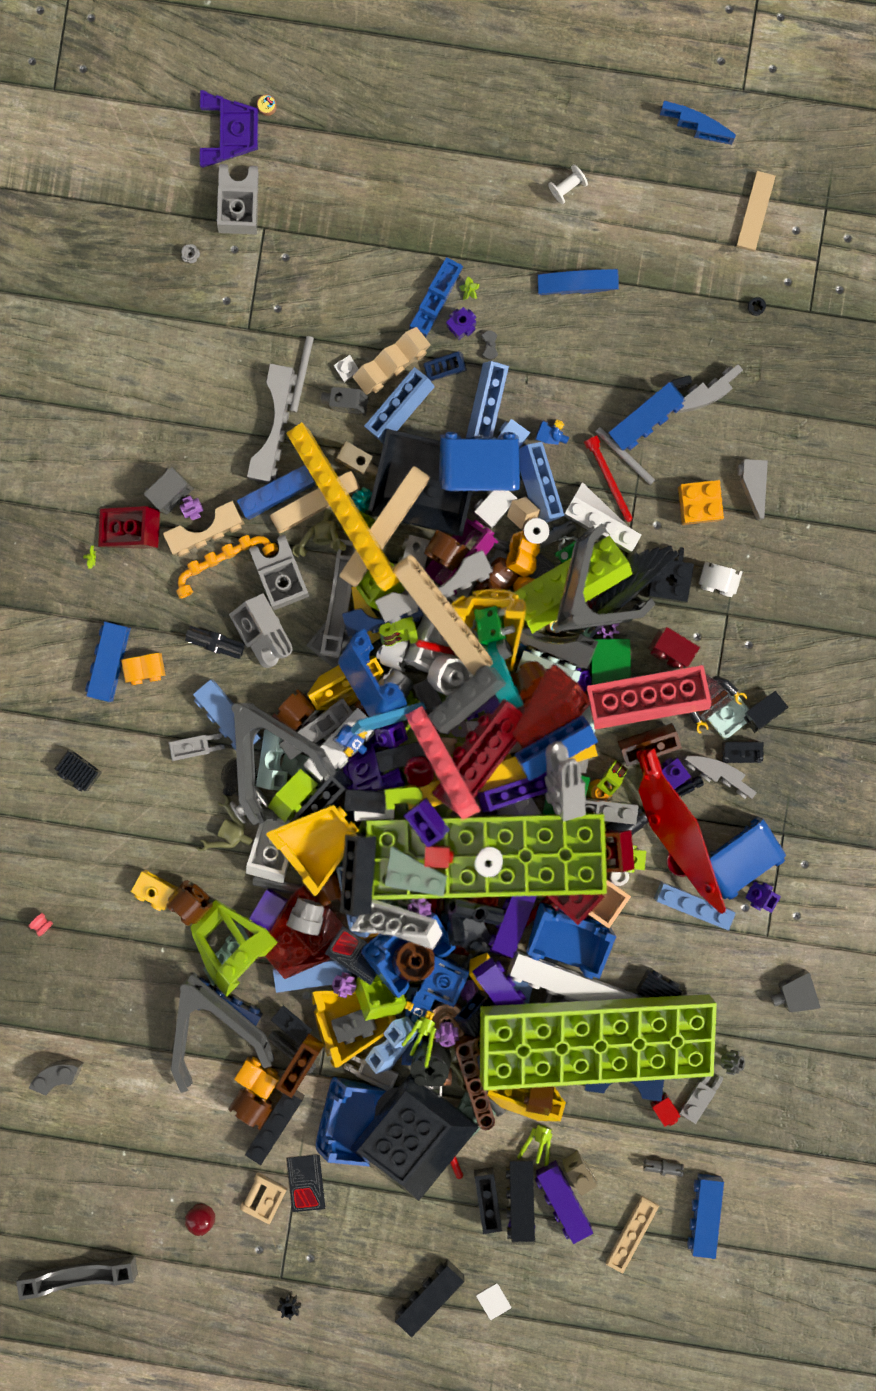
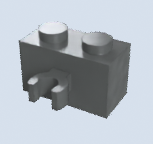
M362 1010L331 1021L338 1043L344 1042L345 1045L356 1042L355 1038L362 1035L363 1038L374 1035L373 1031L378 1029L375 1019L365 1021Z

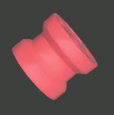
M41 913L28 927L34 929L40 937L53 925V922L48 921L45 915Z

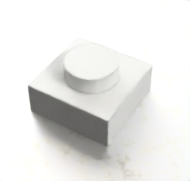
M350 355L334 365L344 383L353 378L352 376L359 370Z

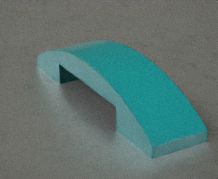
M497 641L491 642L489 645L481 644L492 659L490 667L495 668L506 682V685L495 693L499 702L501 703L505 699L515 708L523 706V700L519 695L517 687L513 684L506 663L498 652Z

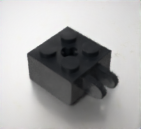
M668 545L667 547H669L671 549L670 552H672V546ZM680 547L678 550L677 561H672L659 576L649 583L647 598L651 597L653 599L679 603L688 602L694 564L683 562V547ZM670 576L674 580L672 586H670L669 582L666 581V578H669Z

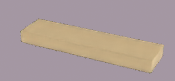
M760 171L756 172L736 247L755 252L775 175Z
M641 1195L607 1258L606 1265L622 1274L624 1273L659 1208L657 1203Z

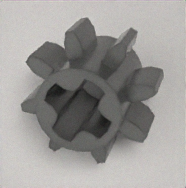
M730 1050V1052L726 1051V1054L722 1055L721 1067L727 1069L726 1074H739V1071L744 1069L745 1059L739 1056V1051Z

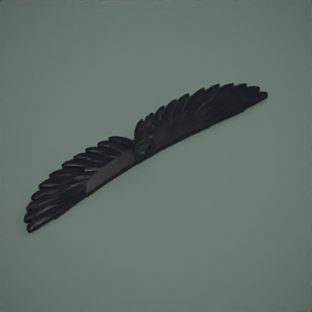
M656 547L650 552L649 549H646L640 555L638 553L633 554L628 560L633 574L586 602L587 606L598 615L617 613L644 587L659 576L678 556V552H670L671 549L669 547L662 548L661 550L659 547ZM603 626L564 630L557 634L551 633L549 636L571 637L581 634L592 638ZM548 652L542 654L545 658H548V656L555 657V655ZM559 659L558 663L565 665V662H570L567 660ZM547 669L548 673H549L550 676L552 677V674H551L550 670Z

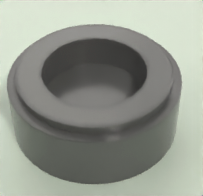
M506 639L496 642L498 652L503 659L512 656V648Z

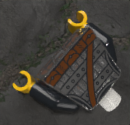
M706 675L711 707L708 710L688 713L692 721L697 724L698 733H702L699 729L700 725H705L708 730V724L705 721L733 700L732 696H734V700L738 704H741L738 701V696L743 695L747 699V696L744 693L738 692V689L728 679Z

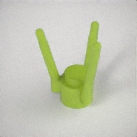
M421 1017L420 1020L416 1021L415 1026L401 1045L405 1046L417 1030L419 1035L410 1052V1056H413L423 1035L428 1037L430 1033L424 1067L427 1068L437 1028L434 1027L435 1022Z
M537 1124L536 1128H532L531 1134L517 1158L520 1159L535 1136V1141L540 1143L535 1162L539 1163L543 1146L546 1144L544 1166H547L549 1164L550 1143L553 1135L551 1133L552 1129Z

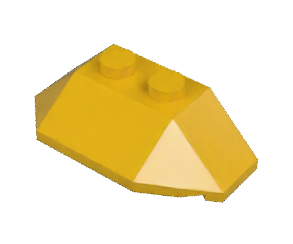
M369 656L370 662L367 665L378 682L384 672L376 657ZM339 665L320 675L307 693L316 710H327L342 698L348 706L356 703L358 700L357 695Z
M555 1086L552 1109L549 1116L526 1111V1104H523L525 1092H528L529 1088L488 1090V1097L503 1109L537 1121L560 1122L566 1102L561 1098Z

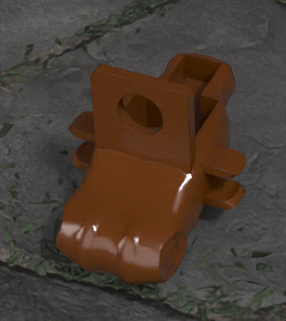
M498 557L490 566L493 571L489 573L490 577L481 582L477 579L473 592L486 589L508 591L517 580L519 574L506 567L507 559Z

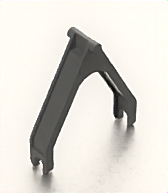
M602 523L596 528L593 526L588 529L575 542L557 621L552 625L555 632L627 623L633 619L644 617L655 605V602L650 597L646 603L639 601L628 612L601 615L592 612L587 606L583 590L594 542L606 531Z
M235 703L232 705L235 718L239 802L253 825L261 824L267 820L256 798L253 741L261 729H267L309 755L321 777L332 776L336 773L325 750L319 745L257 708L253 703Z
M190 972L180 987L181 992L171 1072L180 1092L189 1091L187 1087L193 1084L184 1057L190 1013L195 1010L204 1009L211 1011L254 1046L263 1068L272 1066L271 1062L274 1061V1054L265 1033L198 979L195 972Z

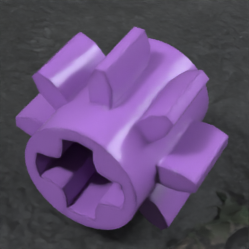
M191 495L183 498L184 504H181L180 508L184 517H190L191 520L200 518L199 512L203 511V507L199 499H193Z
M611 624L610 628L612 631L605 633L606 629L602 627L596 634L601 633L603 635L602 639H605L606 636L613 639L612 634H619V631L616 630V626L619 624Z
M426 898L412 899L413 903L407 904L408 911L425 917L431 914V904L426 901Z
M342 972L341 976L337 975L332 982L334 993L343 998H346L347 994L352 995L356 989L355 977Z
M468 980L465 982L464 988L460 993L461 997L468 1003L479 988L473 980Z
M450 1022L441 1023L439 1029L437 1028L435 1032L436 1042L440 1041V1045L444 1047L453 1046L455 1040H459L458 1027H454L453 1023Z

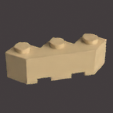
M415 327L405 332L395 344L384 348L373 361L362 365L352 377L366 395L371 392L377 393L384 387L383 385L394 376L398 377L408 365L416 359L420 360L427 354L426 350L429 348L430 343L420 330Z

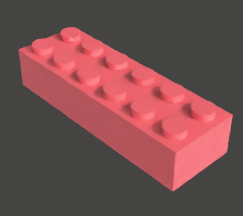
M703 665L587 686L594 730L708 710L711 707V698Z

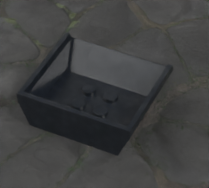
M387 429L368 515L380 516L403 480L415 466L430 476V480L401 522L462 536L473 491H449L442 489L439 482V440Z
M410 1074L351 1146V1151L419 1201L479 1127L476 1122L430 1087L417 1085L412 1074Z

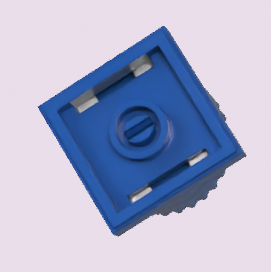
M435 956L434 970L423 980L419 992L454 1008L469 976V971L460 967L457 962L450 958Z

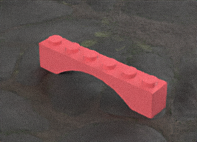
M423 706L405 715L461 819L464 820L479 812L478 805Z

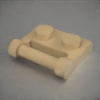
M256 1173L254 1177L255 1182L245 1202L241 1203L240 1209L270 1225L287 1188L261 1173ZM261 1185H264L266 1189L257 1207L254 1208L252 1203Z

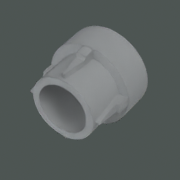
M391 668L378 681L380 687L386 683L397 684L405 699L410 694L409 691L414 685L413 681L394 668Z
M304 898L297 899L296 905L290 913L287 925L303 933L318 935L323 921V905Z

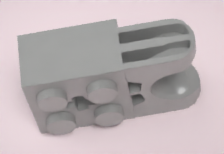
M219 165L217 227L219 233L257 235L258 166H249L247 177L242 181H234L229 176L228 165Z
M284 534L277 539L279 553L273 558L264 557L257 546H252L249 549L273 610L309 597ZM281 581H285V583L289 582L287 587H279V585H281Z
M264 593L245 601L229 614L247 648H252L263 667L271 668L276 665L279 658H285L291 654L292 645Z
M554 742L546 749L547 776H545V783L548 789L546 800L554 807L555 813L559 814L563 821L585 816V783L581 779L580 765L574 758L569 759L568 750L562 742Z

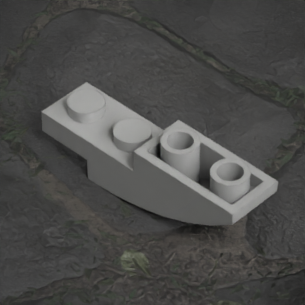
M739 364L734 368L732 366L728 367L722 372L724 376L721 379L715 378L707 385L709 388L704 383L700 386L695 384L687 391L689 394L685 397L686 401L682 403L684 407L677 413L697 410L721 399L733 389L729 382L737 377L743 369Z
M342 698L296 732L316 743L339 727L353 711ZM282 741L279 744L290 760L302 753L301 750L286 741Z
M685 755L683 757L687 761L685 765L693 771L698 769L702 772L700 776L708 782L711 780L717 782L721 777L720 781L729 788L731 785L738 789L736 793L744 799L746 797L753 799L757 793L742 782V779L745 777L744 773L726 763L701 756Z
M585 798L586 813L604 812V821L636 825L638 804Z

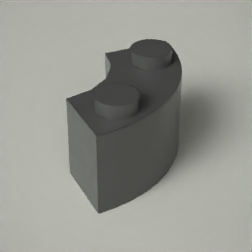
M73 1059L54 1062L33 1079L29 1089L46 1096L56 1085H72L77 1080L84 1062Z

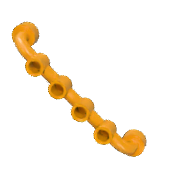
M249 535L241 537L238 540L240 544L234 547L232 544L223 546L221 548L223 552L218 555L215 552L208 553L204 556L206 561L200 564L197 560L187 564L188 569L181 573L178 578L179 589L176 590L179 599L193 593L191 586L185 584L188 577L195 576L209 567H214L219 562L230 559L237 553L246 551L258 543L265 546L262 548L265 557L271 556L279 551L276 543H271L264 536H256L250 539Z

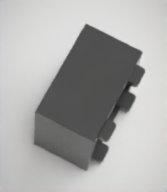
M172 467L170 469L166 468L167 472L150 488L146 487V492L144 493L166 515L194 490L184 477Z

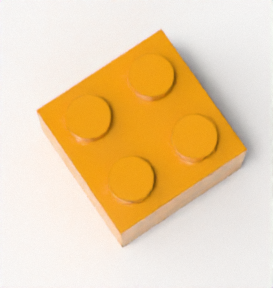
M720 480L681 484L678 487L682 525L717 522L724 519Z

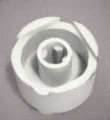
M705 562L699 580L701 589L710 592L718 589L720 594L729 597L736 594L742 571H737V574H735L736 570L713 563L709 567L710 563Z
M410 640L398 642L393 646L383 645L382 648H379L376 658L380 659L382 665L404 672L406 669L403 667L410 665L403 660L409 648Z
M446 654L438 655L429 668L427 680L436 691L448 696L450 693L456 692L465 680L471 679L474 675L470 673L458 657Z

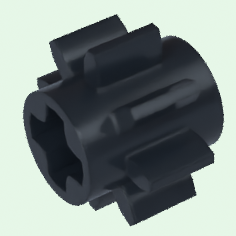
M287 1293L285 1299L280 1297L279 1303L281 1305H278L277 1311H281V1318L287 1317L291 1320L293 1315H299L298 1309L301 1308V1303H297V1295L293 1297Z

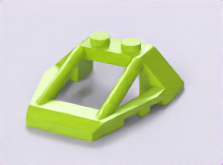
M218 900L213 902V907L197 924H193L190 927L207 972L225 996H228L239 985L240 982L237 979L258 957L266 956L278 943L266 928L236 913L235 910ZM232 918L252 932L254 936L245 940ZM224 920L240 946L222 965L206 938Z

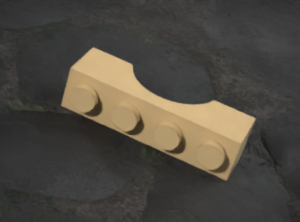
M231 501L215 509L214 522L207 530L193 533L180 525L163 533L172 554L182 557L190 553L189 550L194 547L199 549L206 546V542L211 539L216 541L223 538L224 533L228 531L233 533L242 528L241 525L245 523L235 502Z

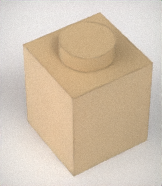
M527 497L511 502L507 517L523 530L528 521L539 517L541 510Z

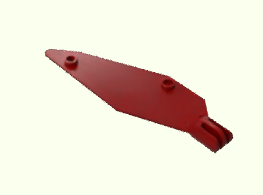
M656 750L637 751V758L643 773V779L638 792L651 829L698 893L719 913L723 914L726 911V907L697 820L662 774Z

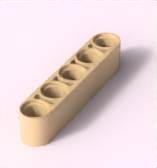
M352 471L339 477L349 496L354 494L356 490L361 489ZM318 488L270 515V518L278 533H282L325 510L330 505Z

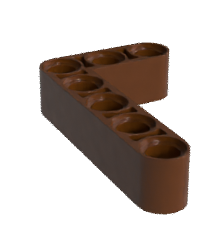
M480 1033L475 1038L466 1034L459 1037V1040H455L453 1049L475 1119L482 1130H490L495 1125V1118L487 1092L483 1089L480 1082V1069L476 1060V1056L480 1055V1045L477 1044L480 1040ZM461 1046H467L466 1050L459 1051ZM473 1063L469 1069H465L466 1064ZM473 1081H478L475 1086H470ZM482 1098L483 1101L477 1104L476 1101ZM484 1116H489L487 1120L481 1121Z

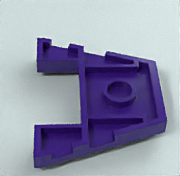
M200 90L201 110H220V148H200L201 168L258 150V109Z
M375 734L364 745L367 750L363 755L357 752L355 755L351 754L350 757H347L348 762L343 767V773L354 782L348 789L378 791L405 786L403 773L399 768L384 775L380 772L376 752L377 748L381 746L377 742Z

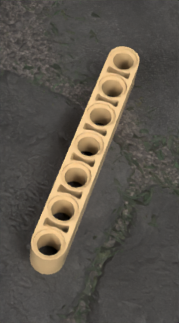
M415 466L410 470L370 529L382 549L430 480V476ZM357 550L339 575L340 578L355 588L368 571Z
M409 555L393 567V571L470 673L475 675L480 667L491 666L492 659L418 561Z

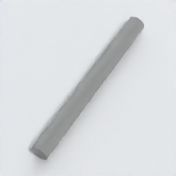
M306 336L290 411L297 413L314 340L310 336Z
M601 427L596 430L595 433L649 485L655 481Z

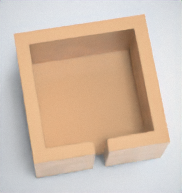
M606 878L607 894H603L605 898L589 915L610 928L631 896Z

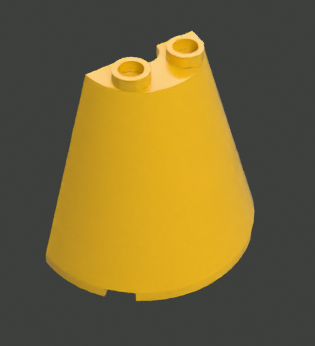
M486 589L472 592L473 596L467 598L461 596L450 605L469 629L473 626L475 609L482 610L493 606L501 609L506 608L505 615H503L504 628L515 626L516 631L506 634V640L509 642L513 654L511 657L504 659L508 671H513L526 614L525 601L523 599L520 600L518 594L511 591Z
M332 805L269 831L266 834L275 847L281 850L304 879L303 882L314 896L319 893L344 857L345 834L357 833L359 831L353 822L348 823L344 818L347 814L340 806L336 808Z
M315 991L312 993V1004L317 1007L314 1015L321 1041L325 1043L323 1047L326 1055H331L332 1057L330 1063L334 1068L341 1066L384 1036L383 1033L391 1022L396 1020L395 1015L377 1018L375 1022L378 1029L373 1031L374 1035L363 1038L362 1035L355 1038L356 1042L347 1045L344 1042L338 1043L331 1021L361 1010L356 992L354 991L352 995L347 994L346 998L339 997L334 991Z

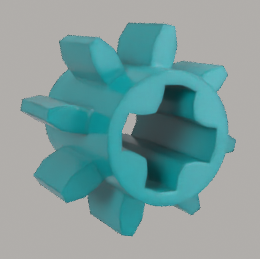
M363 487L362 491L356 490L352 496V501L357 509L365 513L366 509L369 510L372 492Z

